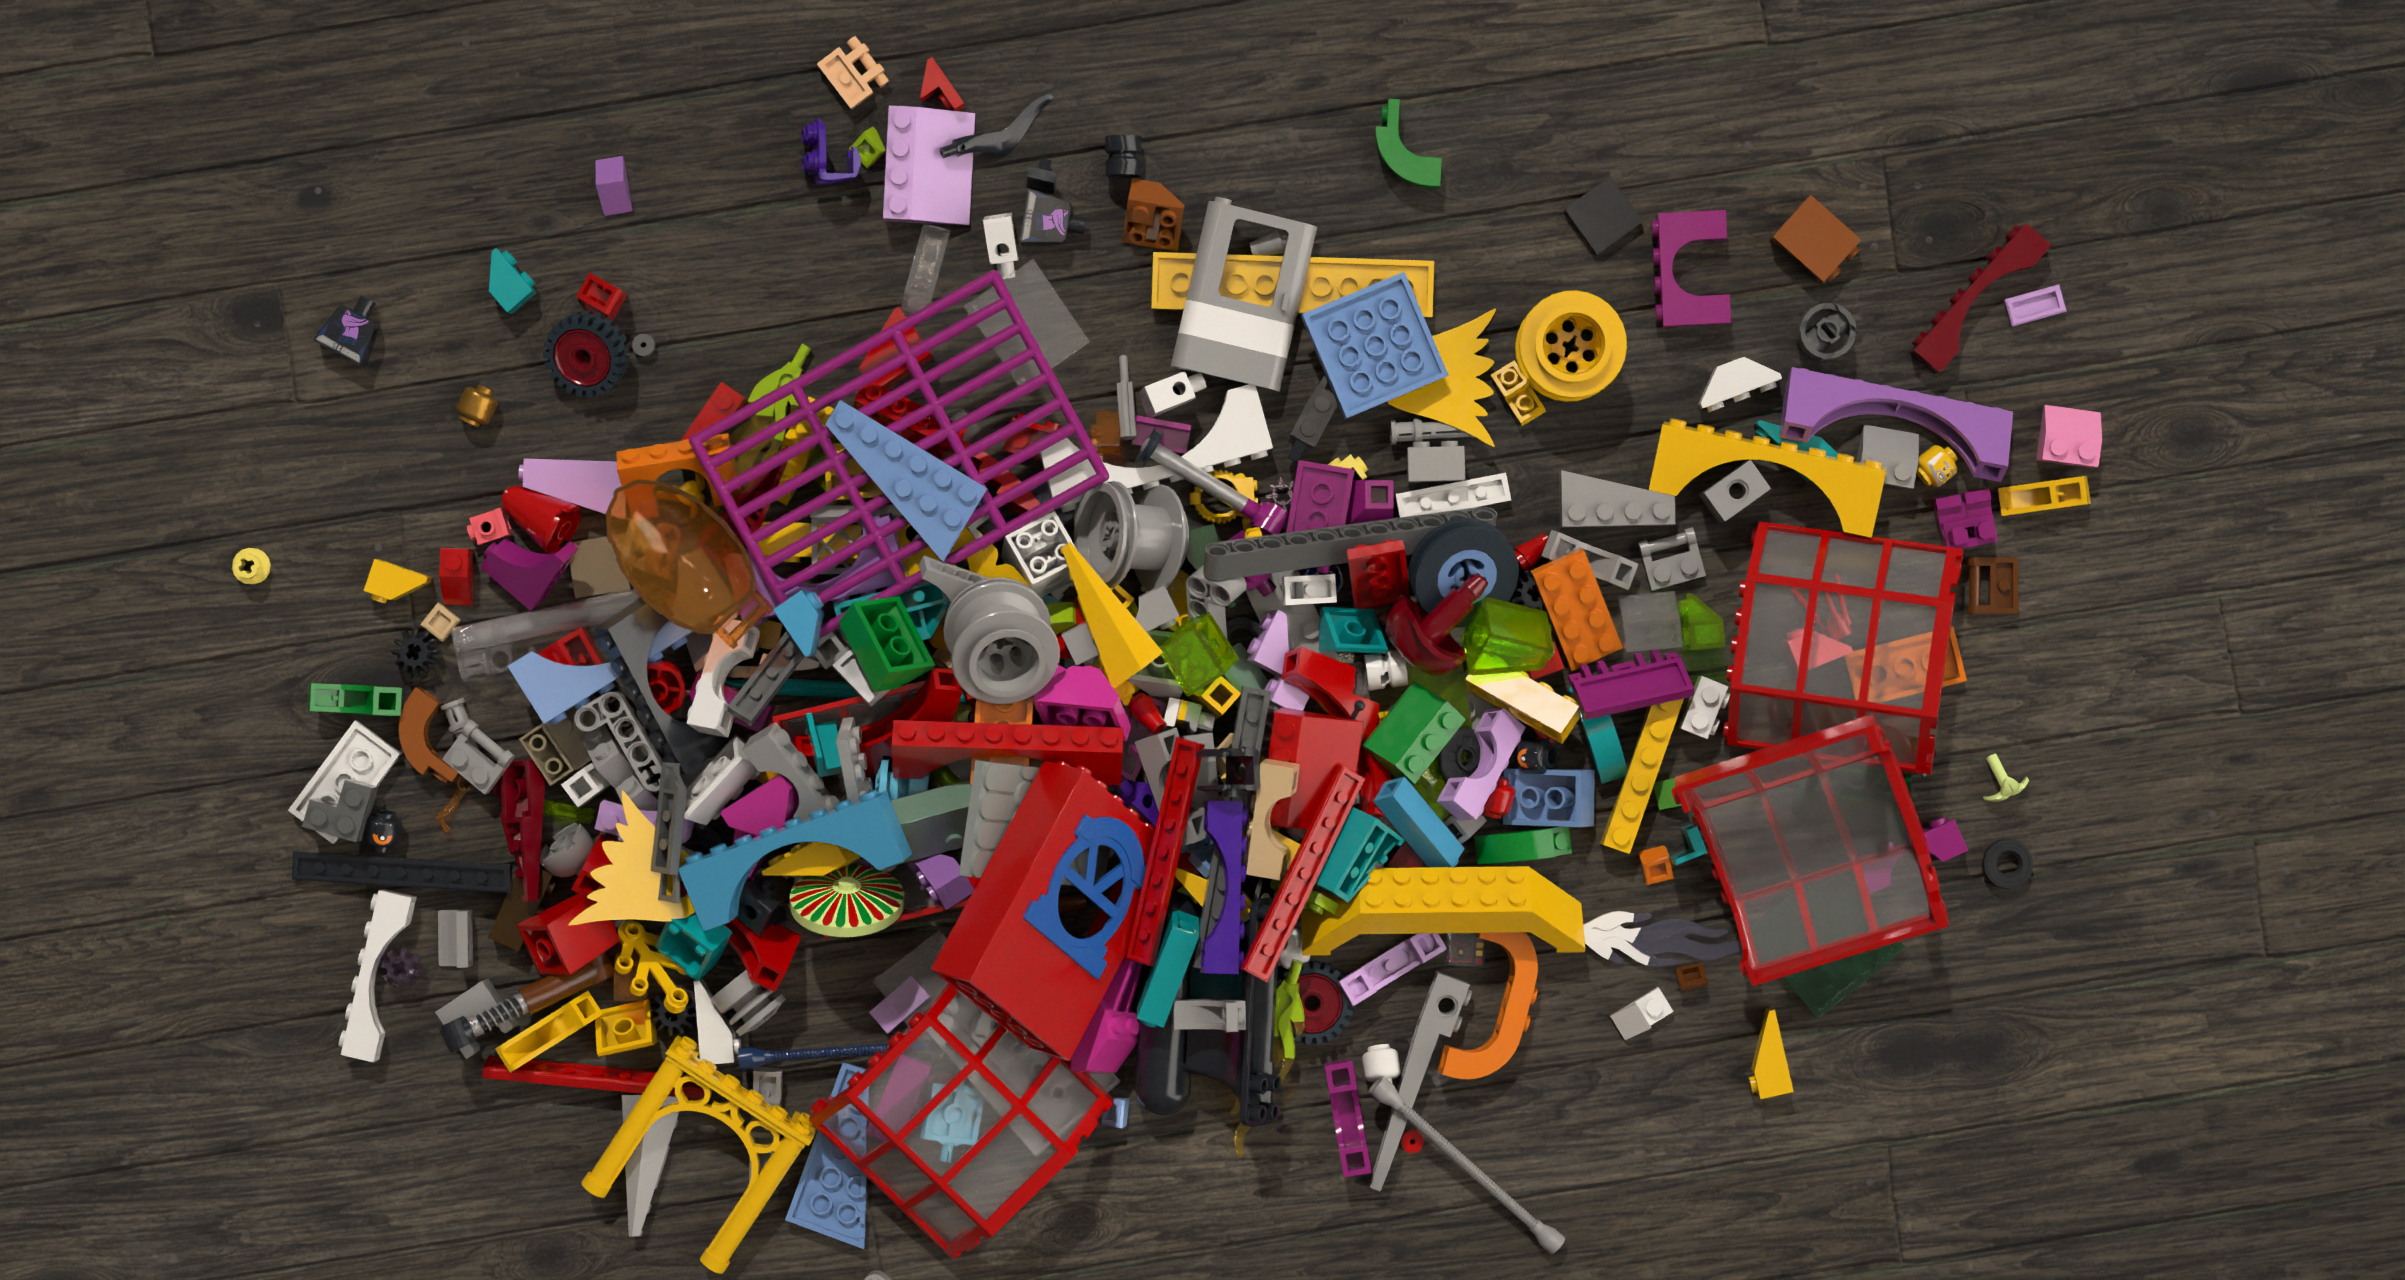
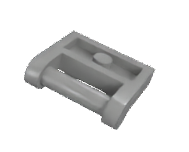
M1693 527L1684 529L1683 533L1651 542H1647V540L1638 542L1651 591L1706 576ZM1686 543L1688 545V552L1652 561L1651 553Z
M470 720L463 727L461 734L442 760L485 795L491 791L513 761L515 755L509 750H503L478 729L479 725ZM471 738L498 759L497 764L468 741Z

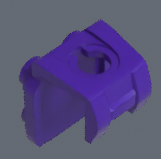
M816 118L811 124H806V127H802V144H807L811 149V152H807V155L802 157V170L812 175L815 185L848 182L857 176L861 165V158L856 147H852L851 150L847 151V173H826L825 123H821L820 118Z

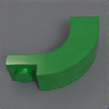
M1388 99L1387 106H1382L1381 123H1386V127H1375L1376 146L1382 161L1397 178L1407 184L1420 188L1439 189L1442 158L1417 156L1404 147L1398 132L1400 99Z

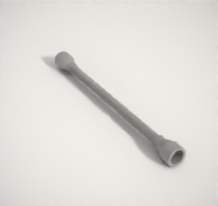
M1381 1076L1374 1082L1368 1092L1377 1101L1391 1106L1395 1111L1397 1110L1402 1113L1426 1137L1447 1153L1453 1161L1455 1160L1463 1170L1484 1186L1489 1193H1492L1498 1201L1500 1200L1506 1208L1508 1207V1210L1513 1212L1514 1215L1516 1214V1217L1521 1219L1526 1226H1529V1230L1536 1236L1539 1244L1548 1253L1553 1254L1562 1246L1565 1237L1555 1228L1543 1224L1539 1219L1536 1220L1531 1214L1529 1215V1212L1524 1210L1511 1196H1508L1503 1189H1500L1492 1179L1487 1177L1484 1172L1479 1170L1474 1163H1471L1447 1139L1434 1130L1429 1123H1426L1410 1106L1405 1104V1100L1399 1096L1395 1086L1387 1078Z

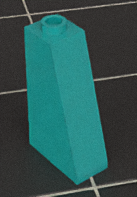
M1172 908L1159 944L1155 966L1151 967L1137 1007V1019H1140L1143 1024L1149 1027H1156L1157 1025L1164 1028L1199 939V917Z

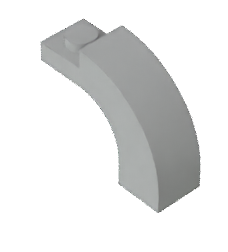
M1175 999L1171 1008V1028L1174 1030L1217 1029L1226 1032L1246 1030L1245 1001L1230 999Z

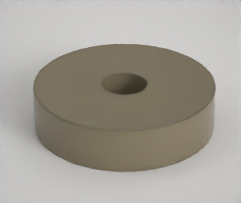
M735 665L727 677L750 678L759 666Z

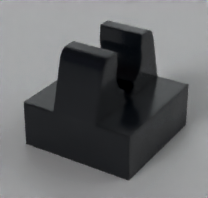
M1041 158L1038 168L1029 167L1026 188L1054 194L1057 173L1051 171L1052 160Z

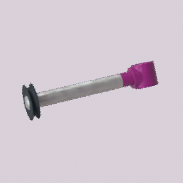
M1157 427L1143 443L1135 463L1140 461L1143 467L1149 458H1152L1250 518L1251 528L1260 527L1262 536L1279 534L1289 514L1280 506L1271 502L1257 504L1159 444L1164 432L1158 433L1156 431Z

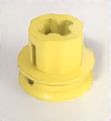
M243 549L233 559V573L239 581L245 584L261 583L270 573V560L259 549ZM246 561L254 562V565L251 567L252 572L245 570Z

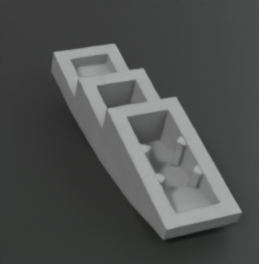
M758 1067L754 1069L753 1090L759 1092L764 1097V1101L770 1105L782 1107L783 1068ZM756 1126L752 1128L751 1135L756 1144L768 1145L774 1141L773 1134L764 1127ZM773 1151L769 1153H758L760 1158V1171L772 1155ZM749 1156V1182H750V1179H751V1161H750V1156Z

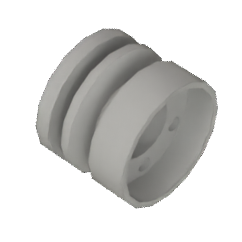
M747 970L710 999L721 1014L732 1008L736 1011L735 1015L728 1022L730 1025H733L740 1018L745 1022L744 1025L736 1030L739 1036L756 1030L777 1013L776 1011L782 1002L786 1000L781 994L771 1002L768 996L773 991L769 989L762 991L759 984L749 980Z

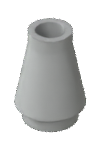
M1275 228L1259 239L1250 242L1252 254L1261 256L1284 254L1288 238L1287 232Z

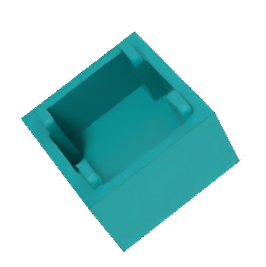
M694 912L686 918L671 919L672 921H667L655 948L663 956H667L681 967L689 977L699 982L719 962L732 931L725 925L703 931L697 914Z

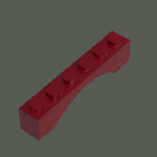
M2027 223L2020 227L2015 225L2006 234L2005 238L2008 241L2001 249L1996 246L1986 257L1989 263L1983 270L1978 267L1967 279L1970 282L1969 286L1964 291L1961 288L1958 289L1950 298L1949 302L1952 305L1947 311L1944 312L1941 309L1930 321L1933 327L1927 333L1922 331L1913 340L1912 344L1915 347L1910 353L1934 374L1940 373L1958 353L1959 336L1963 320L1978 294L1991 282L2003 275L2033 267L2051 247V244Z

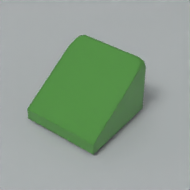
M1675 778L1654 783L1659 810L1681 806V804L1676 805L1672 795V788H1675Z

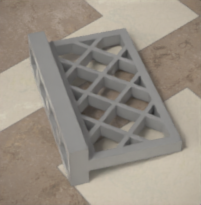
M894 504L884 505L871 513L872 517L891 512L893 519L902 516ZM853 505L823 506L810 514L811 533L818 529V524H828L852 511L855 507ZM861 519L854 522L858 523L862 527ZM846 527L839 530L827 543L823 540L819 541L823 545L819 551L818 542L812 545V565L819 561V556L825 549H828L832 554L834 553L829 545L840 534L850 544L853 543L843 533ZM919 533L910 542H914L915 540L921 538ZM842 561L820 574H842L850 566L845 561ZM840 563H842L846 568H836V567H837Z

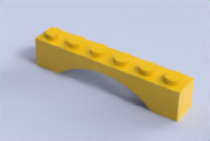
M1684 698L1647 707L1630 766L1609 816L1600 842L1601 844L1630 854Z

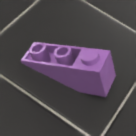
M935 854L906 862L912 873H916V877L923 888H926L933 902L940 901L945 909L968 897L974 890L967 876L959 875L960 865L953 857Z

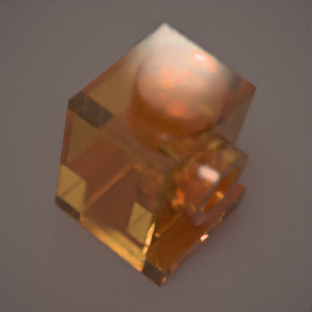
M1099 411L1096 413V424H1091V442L1099 456L1121 455L1118 412Z

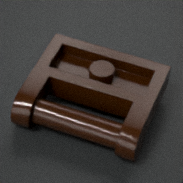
M1966 557V566H1969V605H1966V614H2019V557ZM1980 566H1988V605H1980Z

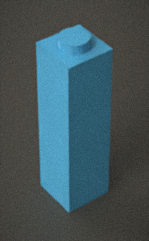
M1405 777L1386 781L1373 801L1428 868L1455 867L1459 862V857L1464 847Z

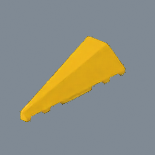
M1069 542L1060 551L1061 554H1064L1069 568L1070 579L1073 580L1077 590V599L1091 638L1096 643L1100 655V663L1104 666L1109 683L1115 689L1156 659L1163 651L1073 544Z

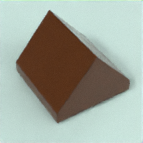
M1702 962L1675 968L1680 993L1709 985Z

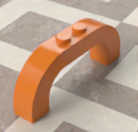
M1526 932L1474 933L1475 937L1495 942L1505 950L1510 962L1507 984L1496 1025L1490 1039L1482 1046L1471 1050L1444 1045L1437 1070L1438 1073L1458 1079L1481 1078L1500 1069L1513 1056L1519 1045L1522 1032H1526L1530 1023V1015H1527L1529 1006L1534 1004L1538 991L1535 988L1538 974L1537 955Z

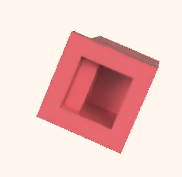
M497 508L469 518L471 524L467 525V531L471 541L477 540L478 545H485L514 535L507 513L503 508ZM485 522H489L492 526L491 530L487 533L482 529Z

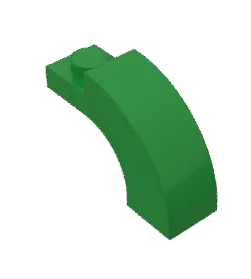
M309 683L308 711L401 716L402 688Z
M1558 826L1529 831L1474 836L1477 864L1526 861L1572 854L1569 827Z

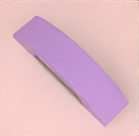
M1438 933L1414 934L1338 981L1351 1005L1354 1006L1376 993L1377 990L1416 966L1425 963L1447 948Z

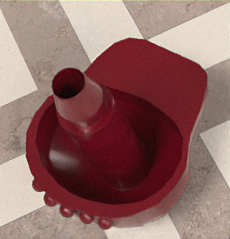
M1476 573L1464 581L1458 590L1453 588L1429 614L1416 602L1404 595L1394 604L1386 619V633L1391 644L1397 649L1403 659L1421 672L1431 676H1442L1454 671L1467 659V655L1449 633L1474 608V601L1480 598L1488 582L1479 573Z

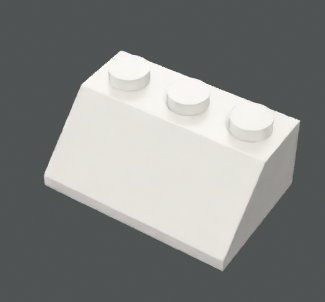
M735 735L686 787L685 819L707 825L711 819L716 820L721 815L720 812L725 809L724 806L730 799L735 800L742 793L746 782L749 779L754 780L760 774L742 751L746 742L739 736Z

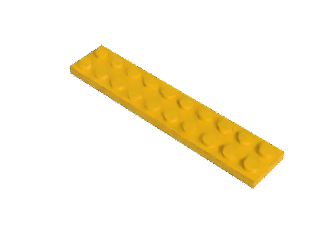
M1153 252L1151 309L1184 310L1197 253ZM1227 254L1219 286V294L1224 297L1270 307L1273 303L1283 256ZM1310 257L1298 314H1303L1405 272L1424 318H1432L1434 261Z

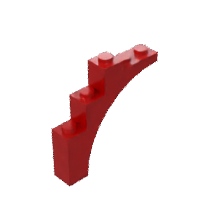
M1304 647L1286 652L1281 679L1308 694L1328 715L1349 719L1355 709L1354 703L1357 700H1362L1365 703L1364 710L1360 711L1355 719L1364 721L1357 774L1365 778V781L1359 791V810L1375 818L1385 816L1373 801L1383 784L1391 780L1390 772L1362 746L1379 723L1380 704L1353 694L1356 684V667Z
M931 669L923 686L902 707L881 720L860 727L862 732V743L859 744L861 753L865 752L867 757V769L864 770L866 777L876 778L883 755L892 756L893 720L953 721L963 689L956 681L952 669ZM795 735L793 745L805 755L809 765H815L808 735Z

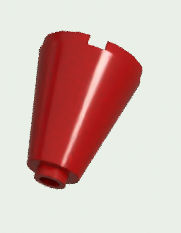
M515 485L512 488L508 487L501 497L502 508L548 554L560 551L562 548L559 545L563 540L567 542L571 540L581 520V514L577 512L581 508L576 504L520 485Z

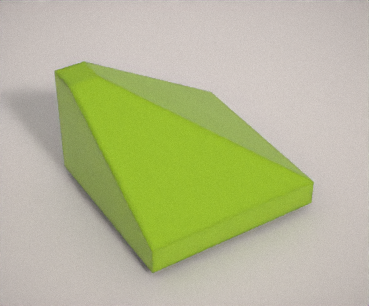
M874 127L864 131L849 148V150L852 147L857 148L861 163L867 169L886 151Z

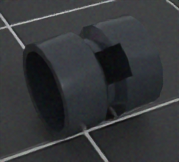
M1105 136V153L1110 155V158L1105 161V177H1141V160L1137 158V155L1141 153V136Z

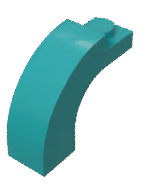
M1570 687V695L1572 699H1574L1578 703L1572 687ZM1579 706L1580 720L1601 783L1603 784L1626 776L1627 767L1611 715L1585 720Z

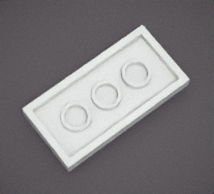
M355 720L288 811L303 821L310 799L319 798L338 804L344 781L348 779L378 786L402 753L358 720ZM316 831L332 844H335L339 837Z

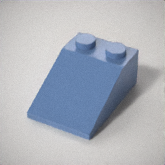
M1516 768L1504 769V777L1510 780L1509 785L1515 788L1516 795L1510 813L1503 815V825L1594 826L1595 770L1550 769L1544 774H1525Z

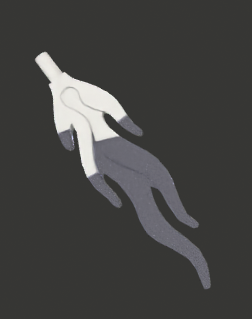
M1613 911L1583 924L1585 944L1600 956L1616 963H1622L1624 960L1613 952L1611 947L1621 950L1637 962L1657 967L1679 964V961L1674 958H1656L1653 956V954L1663 952L1683 953L1696 959L1709 961L1743 951L1741 941L1703 944L1689 940L1684 936L1693 933L1716 938L1727 934L1728 930L1725 928L1713 930L1685 919L1671 918L1631 929L1620 926L1626 922H1641L1652 917L1650 913ZM1756 947L1757 955L1763 957L1765 955L1764 952Z

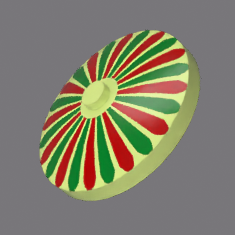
M849 864L824 876H803L794 884L790 892V910L794 919L800 925L813 932L834 937H856L878 932L893 924L901 916L904 909V890L900 882L887 872L865 865Z

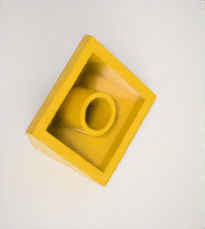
M649 999L601 1009L603 1015L595 1019L598 1057L647 1047L659 1042L655 1022L653 1023L651 1020L654 1016L653 1012L650 1011L651 1002Z

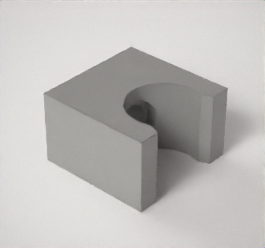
M1748 460L1736 467L1734 471L1716 484L1701 492L1699 497L1717 522L1722 523L1771 488L1753 462ZM1733 483H1737L1743 488V495L1740 499H1734L1729 494V488Z
M485 979L435 1013L443 1025L462 1016L467 1018L470 1015L477 1016L478 1012L483 1013L485 1009L490 1010L492 1005L496 1007L499 1002L504 1003L490 980ZM512 1017V1021L508 1019L505 1021V1024L503 1022L498 1024L503 1033H507L519 1025L514 1017ZM475 1041L461 1048L460 1051L467 1059L480 1051V1045Z

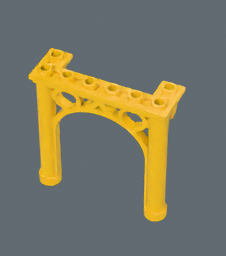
M677 1035L665 1053L667 1054L666 1059L592 1172H588L581 1183L591 1194L601 1198L606 1197L612 1187L611 1185L647 1130L655 1121L667 1114L678 1111H697L723 1121L741 1138L747 1148L751 1161V1179L746 1191L709 1247L705 1249L700 1257V1261L708 1269L723 1274L730 1264V1257L805 1145L809 1146L817 1128L809 1121L810 1115L803 1112L800 1114L795 1111L792 1118L787 1116L788 1113L785 1109L778 1105H770L764 1101V1097L759 1092L745 1089L740 1085V1081L729 1074L725 1076L716 1070L717 1067L709 1060H700L697 1058L699 1055L697 1043L689 1037L683 1036L682 1038ZM688 1081L696 1083L703 1088L704 1098L689 1101L682 1090V1085ZM675 1088V1095L679 1102L661 1107L672 1089ZM712 1090L728 1099L726 1102L714 1101L712 1105L707 1104L711 1098ZM739 1107L756 1117L747 1124L746 1128L742 1125L745 1120L739 1113ZM756 1126L764 1127L773 1134L774 1141L768 1145L756 1144L751 1135L752 1128ZM773 1151L772 1155L760 1171V1158L758 1153H769Z

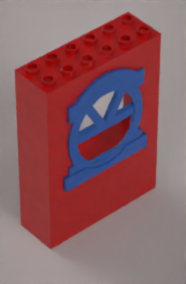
M1044 761L931 970L1030 1050L1070 1061L1128 951L1155 828L1142 822L1137 812L1126 808L1123 805L1124 801L1120 797L1110 794L1107 791L1108 786L1091 777L1092 772L1080 765L1074 768L1062 761H1057L1056 763ZM1106 845L1116 853L1120 864L1094 882L1098 846ZM1088 848L1086 876L1084 879L1070 867V864L1082 851ZM1063 877L1100 908L1086 937L1083 939H1078L1068 934L1060 921L1058 896ZM1113 884L1107 897L1101 894L1104 890H1106Z

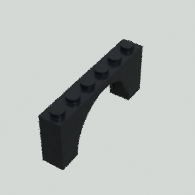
M644 594L594 630L598 636L597 640L600 647L606 651L611 660L612 670L620 677L624 685L623 689L626 696L632 700L637 709V717L645 724L650 733L649 739L651 743L659 750L663 758L662 762L680 763V774L686 775L721 750L734 735L731 730L728 738L698 732L688 724L672 718L662 710L654 699L647 677L648 655L656 635L672 619V616L660 594Z

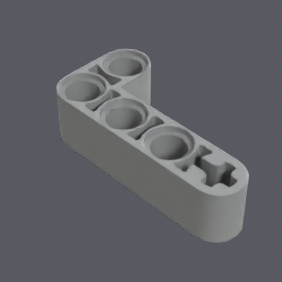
M1202 565L1186 580L1191 656L1198 666L1209 668L1228 649L1225 607L1246 590L1247 585L1244 577L1225 580L1208 579L1204 576V565Z
M613 691L581 707L575 714L574 721L576 726L582 731L589 732L608 724L642 785L649 791H658L660 779L658 780L659 783H652L651 778L654 774H661L663 758L657 748L651 743L649 734L637 717L636 711L628 697L620 691ZM612 696L616 697L620 702V708L617 712L611 711L608 707V701ZM586 711H591L595 714L596 721L593 726L587 725L584 721ZM625 721L631 722L634 726V733L631 737L626 736L622 731V725ZM639 746H643L648 750V758L645 761L639 760L636 756V750ZM655 762L656 765L644 770L643 766Z

